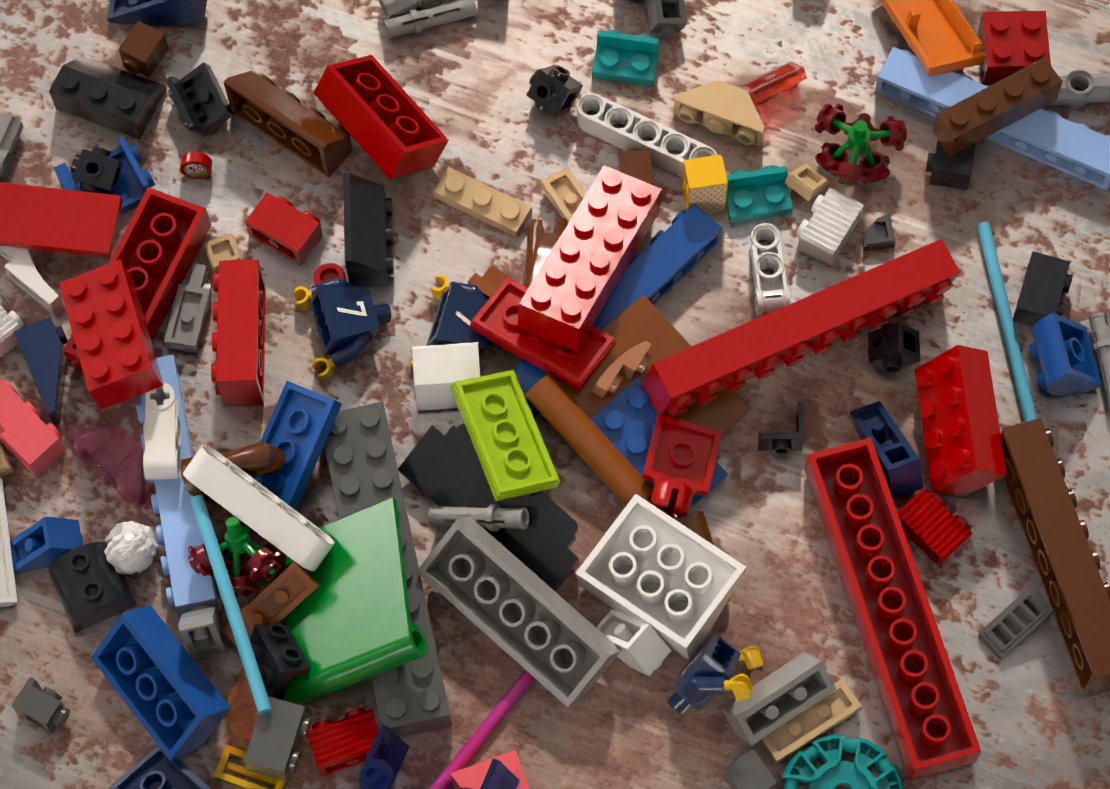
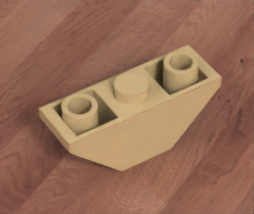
M716 80L676 95L673 115L677 116L680 120L690 124L696 123L705 126L716 134L724 133L732 136L746 145L762 146L765 126L747 90Z

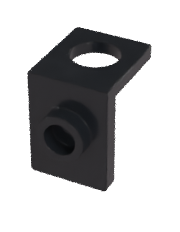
M798 402L797 433H759L758 451H772V453L777 455L789 454L792 451H802L804 443L803 402Z

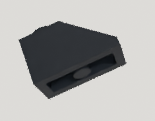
M937 141L935 153H928L925 169L926 172H931L930 184L967 190L972 174L976 143L949 156L940 142Z

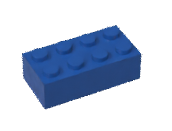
M151 605L122 613L91 656V659L170 761L198 751L231 709L226 700Z

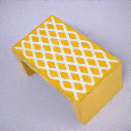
M721 155L684 160L682 192L686 211L696 204L707 215L725 212L728 181L723 157Z

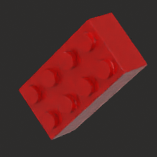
M373 55L327 65L313 92L324 107L330 111L390 180L434 167L449 141Z
M121 259L59 283L87 389L101 409L164 386L134 279Z
M258 259L219 261V273L213 274L214 292H217L218 302L213 303L212 306L213 321L217 322V332L212 333V351L216 352L217 363H211L212 383H215L216 395H221L225 407L264 406L266 285Z
M956 345L914 369L932 492L964 497L1006 476L1007 472L988 351Z

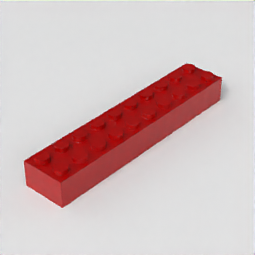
M937 240L656 361L651 365L642 382V386L657 415L659 413L675 418L688 411L687 406L697 402L700 405H705L718 397L717 393L728 389L729 393L741 389L747 384L746 381L751 378L757 377L758 380H762L775 372L774 368L784 364L787 368L800 363L804 359V355L814 352L815 355L824 353L833 346L832 343L842 339L843 343L849 342L857 338L861 334V330L868 327L871 330L879 329L882 325L889 322V318L896 315L899 318L906 317L917 310L916 306L925 302L927 306L936 304L945 297L944 292L954 286L952 282L960 274V271L943 240Z
M867 438L808 454L804 470L910 781L976 763L981 754V749L872 439Z

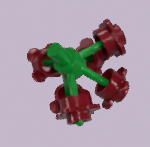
M829 103L825 104L818 113L815 131L818 133L826 131L831 135H835L843 130V133L848 135L843 145L824 143L821 146V153L815 156L816 162L824 170L830 172L831 175L839 177L838 182L844 184L845 187H857L858 181L868 183L887 178L890 175V170L888 169L890 159L888 156H883L880 153H872L869 148V142L877 141L880 138V142L884 147L893 146L896 151H902L907 138V129L904 121H897L894 116H889L887 121L881 123L878 130L870 122L871 116L867 113H861L854 122L845 123L846 114L843 112L844 108L841 104L832 106ZM850 147L852 148V153L850 161L848 163V154L846 150ZM860 150H863L865 156L860 160L859 165H856L858 153Z
M231 517L225 522L228 530L225 533L226 541H219L218 544L227 570H233V572H228L235 596L239 598L248 594L247 590L256 589V584H251V579L261 578L266 580L278 574L286 564L287 555L271 543H267L263 547L259 546L253 540L261 541L264 538L237 517ZM204 543L200 546H189L188 552L190 556H188V561L191 568L197 574L201 573L203 576H212L214 573ZM247 554L251 556L248 563V568L251 570L250 573L245 572L247 564L244 560Z

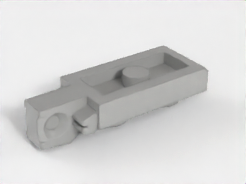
M194 264L190 281L183 280L182 284L178 285L164 339L166 348L194 353L198 351L212 296V284H207L209 272L206 269V265Z

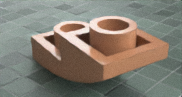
M644 341L617 358L602 374L591 393L603 399L607 391L614 394L624 378L622 375L631 379L635 371L642 374L651 359V356L646 353L652 344Z

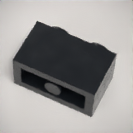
M1032 251L1014 311L1013 321L1033 327L1037 321L1052 313L1062 316L1065 303L1060 302L1062 292L1068 294L1073 278L1072 274L1067 273L1070 261Z

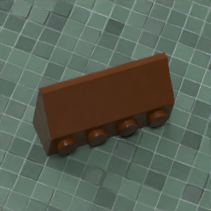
M248 71L227 77L224 81L229 105L234 115L328 178L331 177L352 152L350 134L341 125H332L325 120V117L317 109H308L301 104L300 100L293 93L288 91L284 93L278 89L275 83L267 76L262 75L260 77L253 71Z

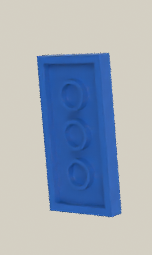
M637 378L593 416L591 420L642 475L657 414L642 386V381ZM717 461L715 462L709 492L728 475ZM694 495L690 509L705 496ZM669 501V504H668V507H667L669 510H670L671 504H672L671 501Z
M286 381L260 441L280 448L285 454L286 462L279 471L254 479L296 510L342 403Z

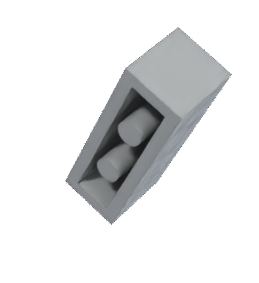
M803 652L753 685L754 691L750 692V698L743 701H737L734 698L720 708L734 734L752 746L836 690L822 661Z

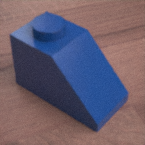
M45 516L10 540L14 573L19 574L50 567L57 558L66 552L82 546L83 537L80 531L79 520Z

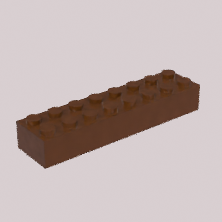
M1041 418L1002 428L1000 434L1007 475L1002 478L1050 606L1054 609L1053 616L1083 697L1088 698L1109 692L1110 586L1106 581H1102L1099 573L1101 565L1098 554L1095 550L1091 551L1089 547L1087 525L1083 519L1079 520L1075 510L1077 508L1076 496L1071 488L1067 489L1064 481L1065 468L1060 458L1056 459L1052 449L1054 447L1052 433L1049 428H1044Z

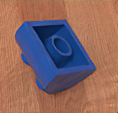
M1055 313L1043 317L1033 325L1032 332L1035 342L1030 343L1029 348L1033 358L1041 363L1042 371L1037 374V379L1043 390H1048L1053 395L1069 396L1085 393L1102 386L1086 326Z

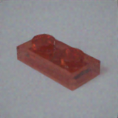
M789 61L738 87L747 90L753 104L759 105L766 103L771 99L772 95L780 91H790L796 88L799 82L807 79V75L803 66Z

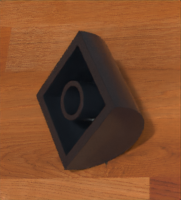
M94 542L74 548L57 558L49 567V575L74 633L137 606L124 574L116 572L115 567L106 559L104 550L107 548L108 543Z

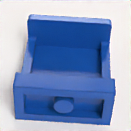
M123 136L118 138L120 146L112 150L110 154L111 158L118 159L123 163L115 191L111 193L99 189L98 192L120 195L123 202L120 215L137 208L147 188L155 186L148 169L141 170L138 164L142 159L134 144L128 146ZM66 163L54 167V171L63 189L88 192L79 189L81 183L73 179L74 173H71V170L69 171ZM95 166L92 169V174L98 172L99 166Z

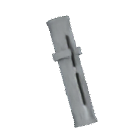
M460 0L418 12L416 9H413L407 15L383 20V25L387 38L391 39L392 37L412 32L420 34L423 29L477 16L478 14L474 0ZM458 10L457 12H453V13H450V14H446V15L434 17V16H437V15H441V14H444V13H448V12H452V11Z
M1101 312L1091 315L1089 322L1094 340L1092 345L1093 353L1097 354L1108 410H1110V314Z
M491 504L487 508L431 506L432 508L428 511V523L432 528L451 527L456 520L471 517L481 527L487 528L488 531L497 532L500 528L525 530L529 524L527 508H500L497 504Z

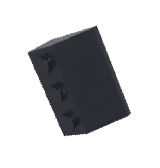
M80 56L62 65L49 93L57 110L141 139L167 88L164 84L94 59Z
M343 173L344 248L349 283L356 287H388L389 275L394 274V256L388 255V246L394 245L393 226H387V217H393L392 198H386L383 185L352 173Z

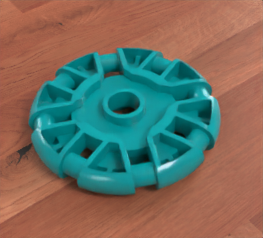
M844 734L828 735L811 741V746L804 751L798 750L791 758L782 776L784 789H798V784L800 783L809 784L808 789H835L839 786H845L849 789H905L898 767L896 765L893 766L886 758L888 754L882 748L858 736L857 739L844 738ZM842 751L855 753L854 763L841 761ZM819 757L825 764L816 769L811 762ZM876 766L881 775L874 778L868 770L870 767Z

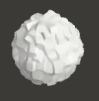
M131 520L116 524V527L110 531V534L105 539L108 545L104 552L107 561L115 567L116 572L131 575L136 572L141 573L148 566L152 565L153 556L156 555L158 545L153 537L154 533L151 531V528Z

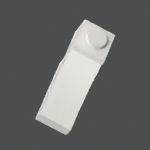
M0 246V255L8 261L4 267L10 280L56 318L65 308L59 295L49 287L35 267L33 258L38 254L37 251L34 249Z

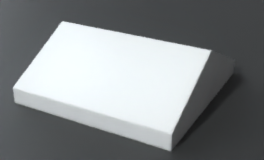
M478 342L412 347L417 411L458 408L451 391V386L456 381L481 377Z

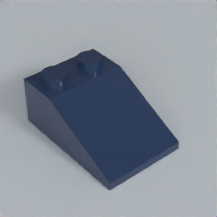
M158 745L108 787V789H211L179 758L170 761Z

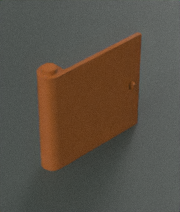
M643 294L602 330L616 338V345L581 391L547 374L525 394V397L625 506H627L635 494L650 503L653 487L647 480L641 478L642 475L597 427L591 418L637 378L643 382L654 362L691 347L684 337ZM644 341L652 344L646 353L651 356V359L642 374L635 371L631 379L622 375L624 378L614 394L607 391L603 399L591 393L602 374L617 358ZM728 389L717 393L718 397L705 405H700L697 402L687 406L688 411L676 418L723 431V434L750 409L734 392L729 393Z

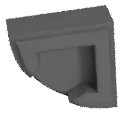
M890 214L877 218L868 228L864 235L863 252L895 248L896 241Z

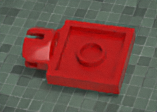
M658 413L641 477L653 484L650 499L652 505L664 512V508L668 507L669 501H671L669 516L672 518H682L689 512L694 495L706 496L708 494L723 431Z

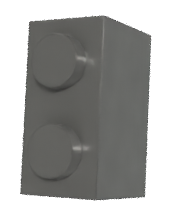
M268 697L272 711L258 716L243 762L247 771L288 781L290 772H296L301 752L297 750L301 739L306 740L308 737L311 719H308L305 706Z

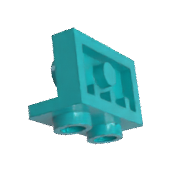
M599 30L592 78L653 87L659 58L660 40L645 34L636 36L622 34L616 30Z
M770 165L761 170L749 172L737 170L726 175L728 181L726 208L729 223L792 214L793 206L789 187L784 183L788 176L786 166Z

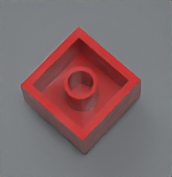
M1046 11L983 12L978 29L979 39L984 45L983 52L985 53L984 62L981 64L983 85H993L1044 57L1051 65Z

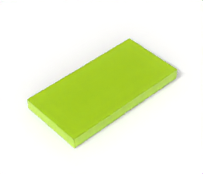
M514 370L452 383L451 391L495 501L558 487L560 483L559 477Z

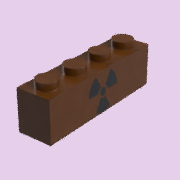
M1044 57L937 113L933 134L947 154L952 156L1056 101L1063 81Z

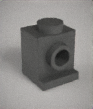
M644 0V6H647L650 33H658L659 38L669 39L677 36V33L687 25L684 0Z
M32 677L28 679L11 705L20 717L51 734L54 733L57 727L60 728L65 724L70 714V709L62 704V697L58 693L47 687L42 691L38 682Z

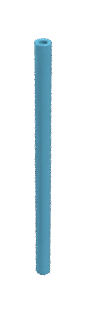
M981 222L977 225L1023 420L1028 422L1037 419L990 223Z
M203 495L193 496L190 499L258 714H268L272 711L204 497Z

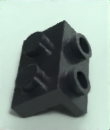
M203 62L180 80L173 76L166 78L170 88L168 94L171 100L179 107L182 113L180 119L188 130L196 131L206 136L234 116L210 65Z
M286 623L255 625L250 643L268 697L283 700L292 676L308 675L311 671V666Z

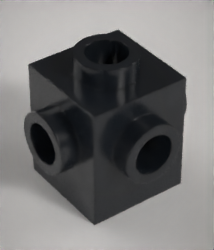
M552 65L538 69L532 75L529 81L531 87L526 96L535 101V106L540 110L557 116L570 112L583 85L570 76V72L564 67Z
M92 146L91 151L82 149L81 155H75L71 166V173H74L73 179L81 183L79 189L98 193L99 189L114 193L123 163L118 159L111 158V151ZM95 166H99L98 172L92 174V169Z
M896 322L884 324L880 329L869 332V363L883 369L884 372L897 373L903 367L920 362L919 331Z

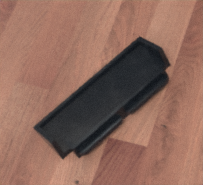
M461 424L457 428L452 425L445 435L432 425L399 466L398 472L437 507L487 508L491 504H497L500 508H527L529 524L525 530L500 528L499 531L492 532L488 531L487 528L484 529L554 591L580 566L579 558L568 549L576 540L577 522L543 491L495 501L465 424Z

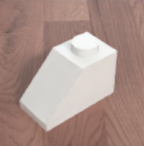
M614 609L596 627L622 650L617 655L620 660L630 668L648 676L662 665L663 660L671 652L670 648L649 623Z

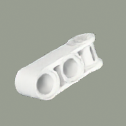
M770 223L758 224L751 232L749 251L755 288L757 317H761L764 313L773 312L791 303L789 288L786 283L780 233ZM767 240L771 242V245L762 246L758 241ZM772 269L776 273L773 275H766L762 272V270Z
M164 382V386L145 394V420L143 426L145 444L143 467L145 480L180 479L181 477L179 451L181 446L180 407L174 389L171 385ZM161 399H165L163 405H160Z

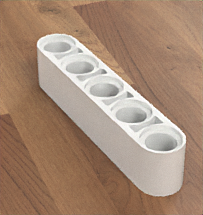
M588 93L578 100L577 122L580 129L625 151L631 148L650 149L652 164L682 178L684 160L718 155L713 148L598 94ZM588 111L597 112L595 115H587L585 113ZM622 124L625 127L618 129L613 127V125ZM650 137L654 140L646 142L642 141L641 138ZM678 150L681 153L678 155L670 154L669 151Z
M202 445L183 472L184 477L307 570L316 571L335 543L324 531L209 446Z

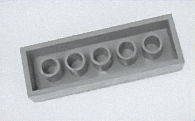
M471 517L456 520L416 571L567 707L583 699L622 651Z

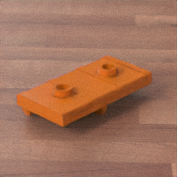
M880 0L929 77L980 65L984 62V45L953 0Z

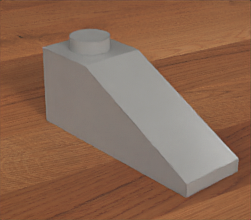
M195 606L190 609V612L181 615L178 624L179 631L195 662L227 654L224 635L221 631V620L216 606Z

